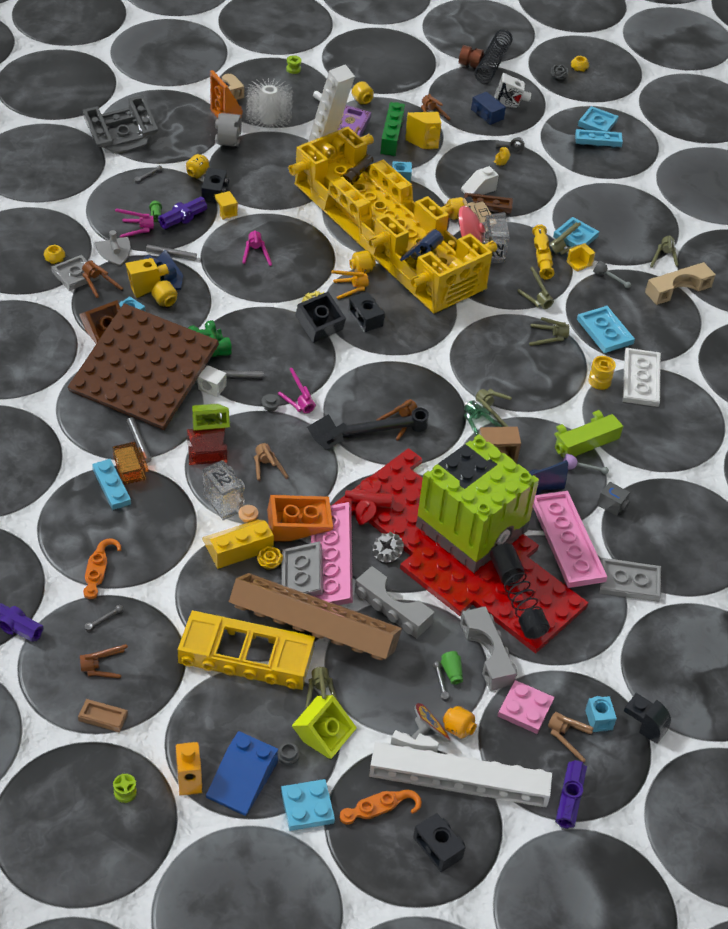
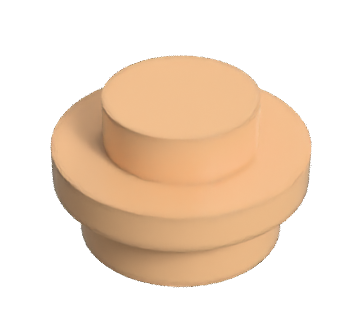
M244 505L239 509V518L244 523L254 521L258 517V509L253 505Z

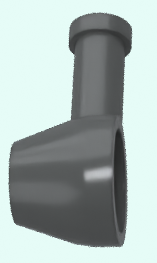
M516 137L511 142L496 140L495 147H506L512 153L520 154L525 148V143L521 137Z

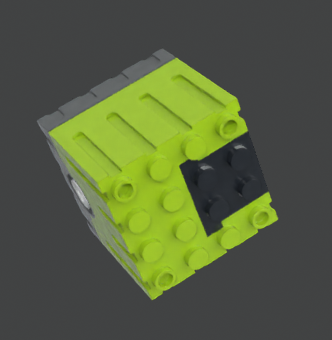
M478 434L474 437L473 441H468L435 465L431 471L428 470L423 474L416 527L423 530L426 535L435 542H438L442 548L454 555L457 560L475 573L481 566H484L491 560L490 552L493 548L504 543L512 544L520 535L528 531L539 479L531 476L529 471L521 465H517L513 459L505 453H501L497 447L489 441L486 442Z

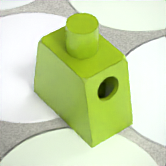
M220 404L192 406L194 430L230 427L229 408Z

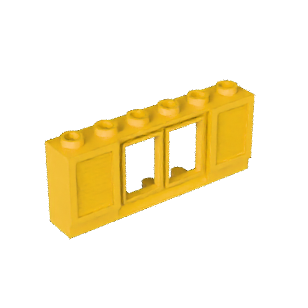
M192 610L177 649L178 663L188 667L203 668L207 671L222 672L230 676L245 677L248 680H259L272 685L277 684L287 686L290 689L303 690L314 652L315 637ZM225 629L230 635H235L236 632L246 634L239 658L217 654ZM256 636L268 638V642L274 644L268 665L246 660L251 642Z

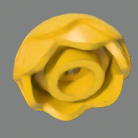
M577 56L571 61V67L575 71L580 70L584 72L589 68V62L585 57Z
M500 148V152L496 154L494 163L497 166H503L509 160L510 152L508 148Z
M50 245L44 251L45 260L51 264L62 262L66 256L63 248L58 245Z
M271 546L261 549L257 556L258 563L265 569L277 568L283 559L280 550Z

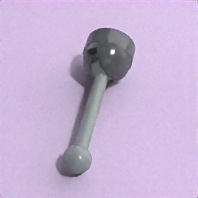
M601 260L596 264L593 272L597 275L607 274L624 284L625 288L631 287L630 282H625L607 271V265Z

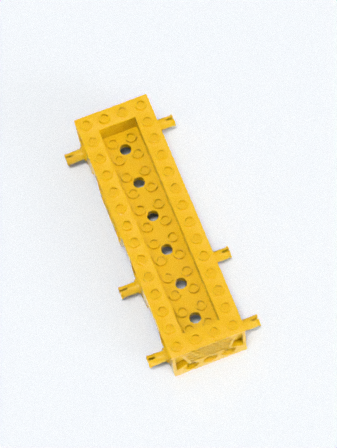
M345 127L296 147V163L288 167L292 176L295 175L294 184L359 245L373 254L375 259L432 313L435 314L487 289L492 252L497 250V244L494 241H490L483 245L471 233L458 240L447 231L449 215L454 213L453 205L449 203L440 207L428 196L414 202L412 184L384 159L370 164L360 174V179L353 182V185L342 176L346 174L349 168L356 166L367 154V145L374 142L372 135L367 134L360 137L352 129ZM436 229L442 234L444 241L433 251L419 256L417 260L409 256L402 262L400 261L401 257L431 230Z

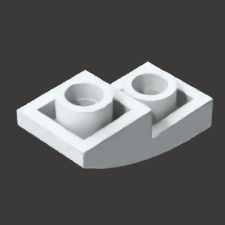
M395 730L391 738V745L409 746L413 749L438 752L439 742L421 733L418 734L415 740L410 735Z

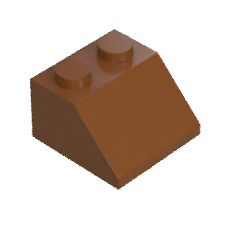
M118 300L79 314L86 332L95 344H97L120 310Z

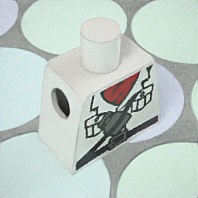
M503 73L494 98L506 107L517 108L521 100L530 101L531 93L524 91L525 83Z

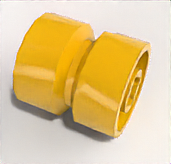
M597 356L593 359L588 379L589 384L593 388L604 390L611 386L616 367L615 361L608 356Z

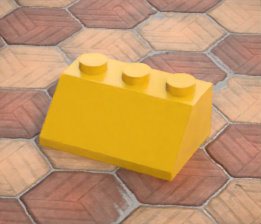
M259 519L202 537L217 569L258 556L261 549L267 546L273 547L274 535L267 522Z

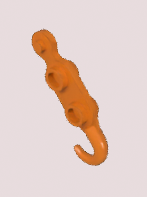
M115 539L102 540L95 552L89 557L85 572V581L88 586L83 590L84 597L87 599L97 597V586L104 580L107 567L105 547L115 545L117 550L121 551V544Z
M402 790L399 792L383 791L360 800L354 809L344 808L340 812L339 818L342 823L347 825L352 824L356 818L371 819L393 810L402 800L407 798L413 799L416 803L415 807L411 810V813L414 814L421 808L422 801L418 793L412 790Z

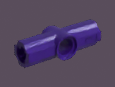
M199 197L186 204L182 202L176 203L171 211L158 216L161 227L166 229L181 221L185 224L189 223L194 215L207 210L205 199Z
M0 603V628L7 634L16 633L31 642H37L44 630L43 625L26 617L20 608L16 606L9 608Z
M577 760L568 762L555 823L565 829L575 827L587 766Z

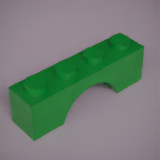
M390 102L381 140L380 154L396 156L400 128H402L405 104Z

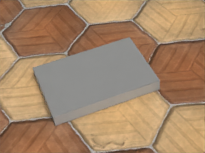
M321 542L283 549L282 585L311 596L323 594Z
M601 558L600 562L606 572L607 581L599 583V593L656 602L660 601L661 566Z

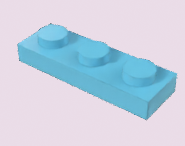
M576 129L575 132L576 144L622 147L623 139L620 132Z
M111 459L92 464V469L112 510L131 505V499Z

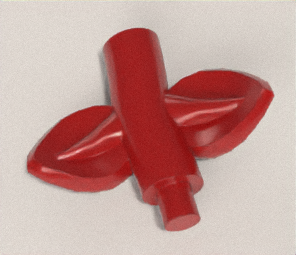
M367 477L361 481L360 489L354 488L353 491H345V498H350L352 502L358 503L355 513L359 525H364L372 520L377 514V507L391 508L393 494L379 493L382 485L377 478Z

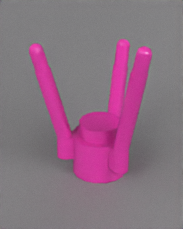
M115 209L116 212L138 216L139 219H123L122 221L139 223L140 228H143L122 234L120 238L149 232V229L154 228L153 216H149V214Z
M257 231L251 232L248 235L249 241L246 242L242 263H246L250 247L254 249L262 247L269 266H272L265 242L262 241L261 233Z
M290 368V372L302 392V395L298 398V404L281 392H278V395L294 406L298 412L310 413L315 409L316 404L307 387H303L294 369Z

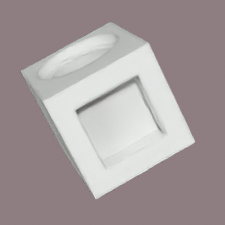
M208 365L197 378L198 390L218 397L227 386L226 373Z

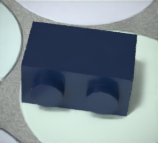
M486 91L472 98L471 110L488 124L492 125L504 119L506 106Z

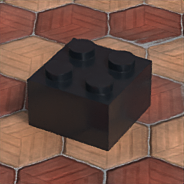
M328 291L297 305L295 316L313 343L343 330L346 317Z

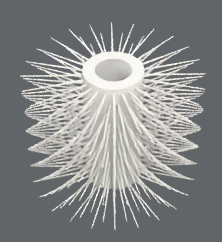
M261 83L263 88L258 86L259 90L257 88L255 90V87H252L254 91L251 94L255 96H246V98H253H248L249 102H252L246 104V107H250L248 113L252 110L253 112L246 114L247 118L252 119L253 117L254 119V117L259 116L255 122L260 121L261 124L264 123L266 126L268 124L269 127H271L270 124L276 125V122L280 125L286 118L289 121L292 114L288 113L290 108L288 110L286 108L292 107V103H289V100L292 98L284 99L293 97V95L287 96L283 93L290 95V92H280L282 88L278 89L279 85L276 88L275 85L266 84L264 86Z

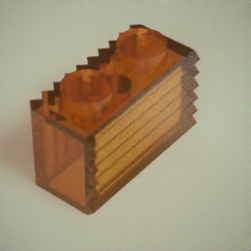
M135 441L112 446L113 458L123 485L141 482L142 480L145 481L148 465L146 461H142L143 452L141 447H137Z

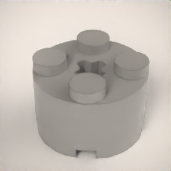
M227 113L218 115V119L215 122V129H218V134L215 135V144L239 146L240 140L237 137L241 135V115Z

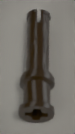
M366 154L356 166L349 168L346 174L342 175L351 185H353V182L358 181L360 174L374 162L372 156L369 158L370 154Z

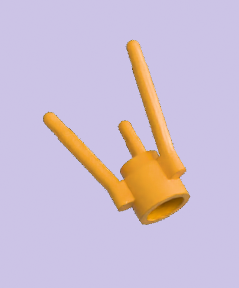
M331 271L332 274L353 276L352 278L334 279V283L352 282L353 287H357L337 296V299L347 297L359 291H365V287L369 285L368 276L364 272Z

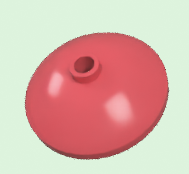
M461 206L459 209L461 236L463 237L471 233L482 243L483 233L485 232L483 223H480L478 216L469 207Z

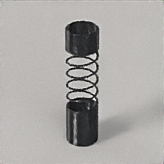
M510 543L496 546L490 552V558L501 582L504 584L505 591L508 593V599L512 601L511 606L515 609V615L519 618L518 622L525 637L536 639L545 635L550 625L542 608L536 606L538 599L531 598L535 592L528 589L531 583L524 581L527 578V574L514 546ZM525 575V578H524L522 581H520V582H518V583H515V584H510V583L517 582L518 580H520V579ZM526 582L529 584L522 591L510 592L518 584ZM506 585L513 586L509 591L506 589ZM532 591L533 593L527 599L520 601L514 600L519 594L523 592ZM510 594H517L513 600L509 596ZM532 599L536 600L533 606L526 609H518L522 603ZM513 602H521L517 608L513 605ZM517 610L524 611L521 616L517 614Z

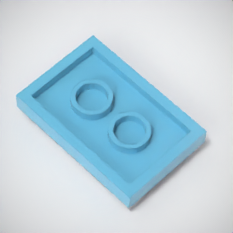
M608 306L578 314V322L603 353L634 344L635 338Z

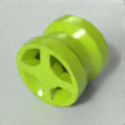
M292 55L287 57L288 65L286 70L288 73L297 74L301 71L300 65L302 60L299 56Z
M121 774L115 778L113 782L115 799L121 803H128L134 800L137 795L135 778L130 774Z

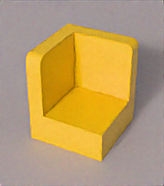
M230 191L215 195V199L220 205V217L222 220L238 216V202Z
M586 243L571 248L568 253L567 263L575 271L583 270L593 265L595 252Z

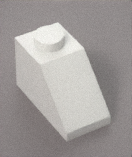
M490 166L476 170L461 187V191L464 194L473 193L481 195L496 191L499 175Z

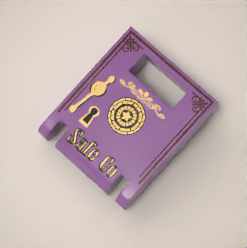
M346 105L338 130L349 127L355 131L357 126H359L360 129L357 135L361 137L371 119V112Z

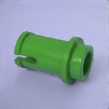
M152 201L149 205L151 216H153L154 222H159L158 216L161 215L162 204L159 201Z

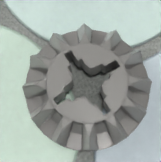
M392 532L388 534L382 533V536L375 538L376 541L372 545V553L377 560L388 563L400 557L404 544L398 534H393ZM383 544H390L393 550L388 548L385 549Z

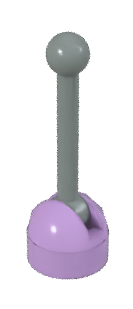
M565 455L564 461H568V470L579 466L601 471L603 474L609 472L607 467L600 468L579 463L573 455Z

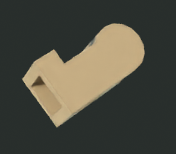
M233 74L223 75L222 81L228 86L235 99L244 98V85Z

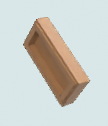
M86 699L78 715V721L120 732L128 716V710Z

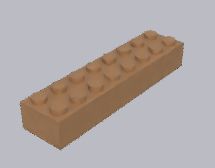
M250 573L236 578L229 600L230 603L235 604L234 607L237 609H249L254 611L256 616L273 618V621L278 624L287 623L293 625L292 628L295 630L312 632L314 637L321 639L324 637L329 638L336 645L343 646L345 644L351 646L353 651L370 653L371 657L377 660L387 659L395 652L402 628Z

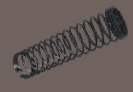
M500 29L495 33L475 70L474 75L477 81L489 83L493 79L512 43L513 37L509 31ZM499 34H504V35H506V36L509 38V40L507 39V41H506V40H504L503 38H496V37H504V38H506L505 36L499 35ZM480 70H481L484 74H486V75H491V76H488V77H487V76H484V75L480 72ZM478 71H479V73H480L483 77H486V78H489V79H484V78H482V77L478 74Z

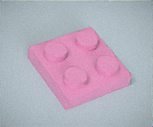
M515 680L498 712V717L538 734L554 701V697Z

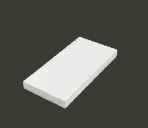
M625 348L623 402L659 407L661 353Z

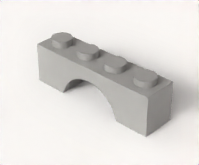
M371 566L356 579L355 593L359 598L371 604L375 610L386 615L391 622L402 627L407 634H411L417 639L433 624L435 612L419 600L403 603L391 598L386 591L387 577Z
M486 606L463 611L460 625L467 640L481 643L491 654V657L485 661L482 672L489 691L512 686L515 676H517V668L509 659L508 648L504 647L502 643L501 633L494 626L492 614L488 613Z

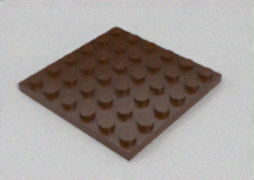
M124 303L67 388L70 392L165 430L215 352L219 342L217 339Z

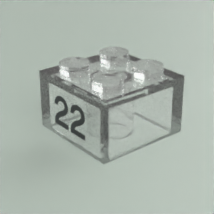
M486 215L485 222H482L485 228L482 244L494 241L497 244V250L492 252L491 263H505L509 243L506 216Z
M224 460L204 468V497L222 520L238 514L239 509L243 507L245 502V485L243 481L236 477L232 467L228 466Z

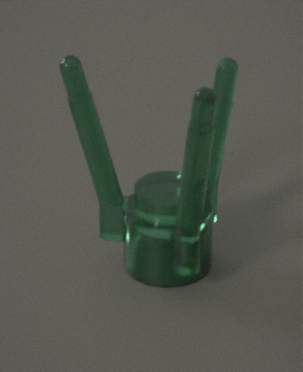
M475 400L469 401L465 405L464 411L466 414L464 417L468 420L476 436L479 432L472 418L479 419L481 416H484L495 426L503 427L489 416L491 415L490 411L479 405Z

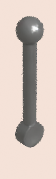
M158 165L156 169L143 176L135 177V183H140L142 179L151 174L162 171V166Z
M117 605L113 611L93 623H86L85 630L91 632L97 624L116 613H121L123 606Z
M435 661L433 667L437 671L442 691L441 699L447 701L449 693L445 690L440 669L441 662Z

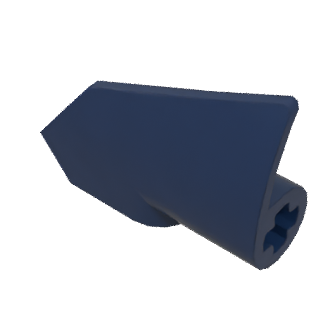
M436 229L431 230L404 254L400 261L402 262L409 256L417 260L419 256L433 251L444 241L442 234Z
M166 250L157 258L150 254L143 258H152L157 266L166 264L169 274L161 276L160 280L169 281L176 290H181L183 274Z
M567 460L541 470L534 469L529 472L531 476L539 479L536 495L544 490H563L565 488L568 474Z

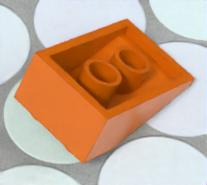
M211 70L210 110L217 118L221 113L242 115V108L228 86Z
M270 495L267 513L268 524L274 535V541H293L333 530L329 497Z

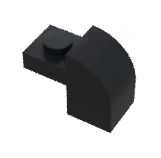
M329 414L307 427L314 440L325 449H330L344 440L342 432L348 429L345 423L336 427Z
M635 693L624 708L625 713L642 723L639 733L656 744L660 742L669 729L671 715L667 708L657 699L652 703L638 693Z

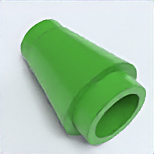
M456 651L444 653L441 656V664L451 684L456 685L463 682L461 656Z

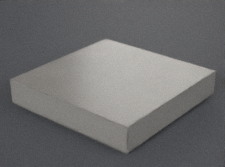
M82 255L51 267L54 275L69 291L88 284L87 280L82 276L84 273L82 267L87 262ZM98 276V277H96V278H90V279H91V281H95V280L100 279V278H99V276Z

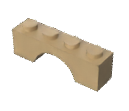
M703 262L649 279L645 293L658 305L670 301L673 289L677 287H689L696 291L711 288L715 274Z

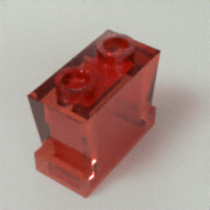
M225 428L187 429L189 465L227 463Z

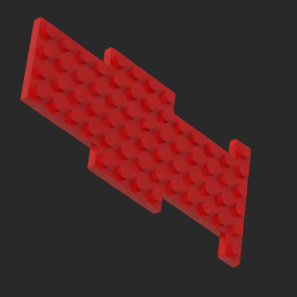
M408 448L370 477L377 478L381 482L382 488L379 493L393 494L391 508L377 507V514L368 523L381 533L388 534L392 532L399 535L404 544L403 550L410 555L400 564V569L457 615H462V612L468 610L472 605L476 608L486 606L488 613L492 614L494 622L536 654L587 608L589 602L529 558L538 550L539 545L525 534L520 535L512 545L527 574V578L524 581L530 582L531 585L528 589L535 592L531 598L538 599L536 606L542 608L550 625L545 635L536 639L526 638L518 622L519 618L515 615V609L511 606L512 601L508 599V593L504 589V584L501 582L492 560L473 573L469 567L463 565L454 555L442 548L438 542H435L423 530L416 527L423 478L413 470L422 463V458ZM343 496L333 504L349 502L351 505V516H353L358 503L352 502V499ZM524 575L520 580H518L517 582L510 583V584H515V583H518V582L522 581V580L525 578V575ZM527 582L518 584L510 592L522 591L529 584ZM506 585V589H507L508 591L510 590L511 587H513V586H508V585ZM532 591L523 592L519 594L514 600L520 601L527 599L533 593ZM510 594L509 596L513 600L517 594ZM528 600L522 603L518 609L529 608L536 603V600ZM513 602L514 607L517 608L521 602ZM517 610L518 616H521L524 611Z

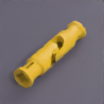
M539 224L532 229V233L535 236L534 245L537 263L540 268L539 275L543 279H551L555 272L552 268L553 261L549 248V238L546 235L547 228Z

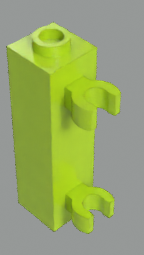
M597 410L592 413L595 417L591 419V422L570 431H567L563 424L556 426L558 432L554 433L557 438L555 449L563 458H565L566 454L575 457L620 439L623 425L613 414L604 417L602 412Z

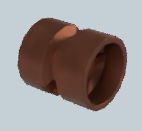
M463 45L459 55V64L465 66L470 64L472 68H477L484 56V50L478 48L473 50L472 47Z

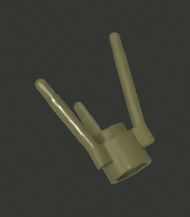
M581 222L573 224L557 239L550 242L556 254L560 252L563 255L569 252L571 248L579 246L576 245L565 249L564 247L567 245L563 239L581 225Z
M666 236L662 239L661 244L658 245L656 254L650 264L651 268L654 266L661 250L665 253L672 252L675 266H678L675 240L672 236Z
M531 267L530 269L542 291L537 295V300L518 289V292L533 302L537 308L541 306L543 309H548L553 305L554 300L545 289L534 267Z
M541 317L542 321L555 325H530L535 328L553 330V335L556 336L555 338L530 342V346L564 341V338L569 337L570 327L566 322H558Z
M485 389L479 390L475 397L476 401L485 407L501 425L508 427L490 406L494 403L493 396L507 400L512 398L495 392L492 389L488 391Z
M325 667L314 668L312 670V678L308 680L309 688L305 708L310 705L314 686L316 689L321 690L322 699H326L325 688L328 686L331 695H334L338 701L328 669Z

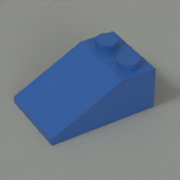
M238 731L221 761L208 789L206 798L247 816L278 763V748Z

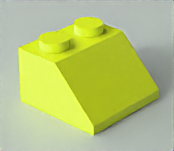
M326 695V699H322V696H317L292 725L305 744L329 759L333 758L357 729L334 695Z

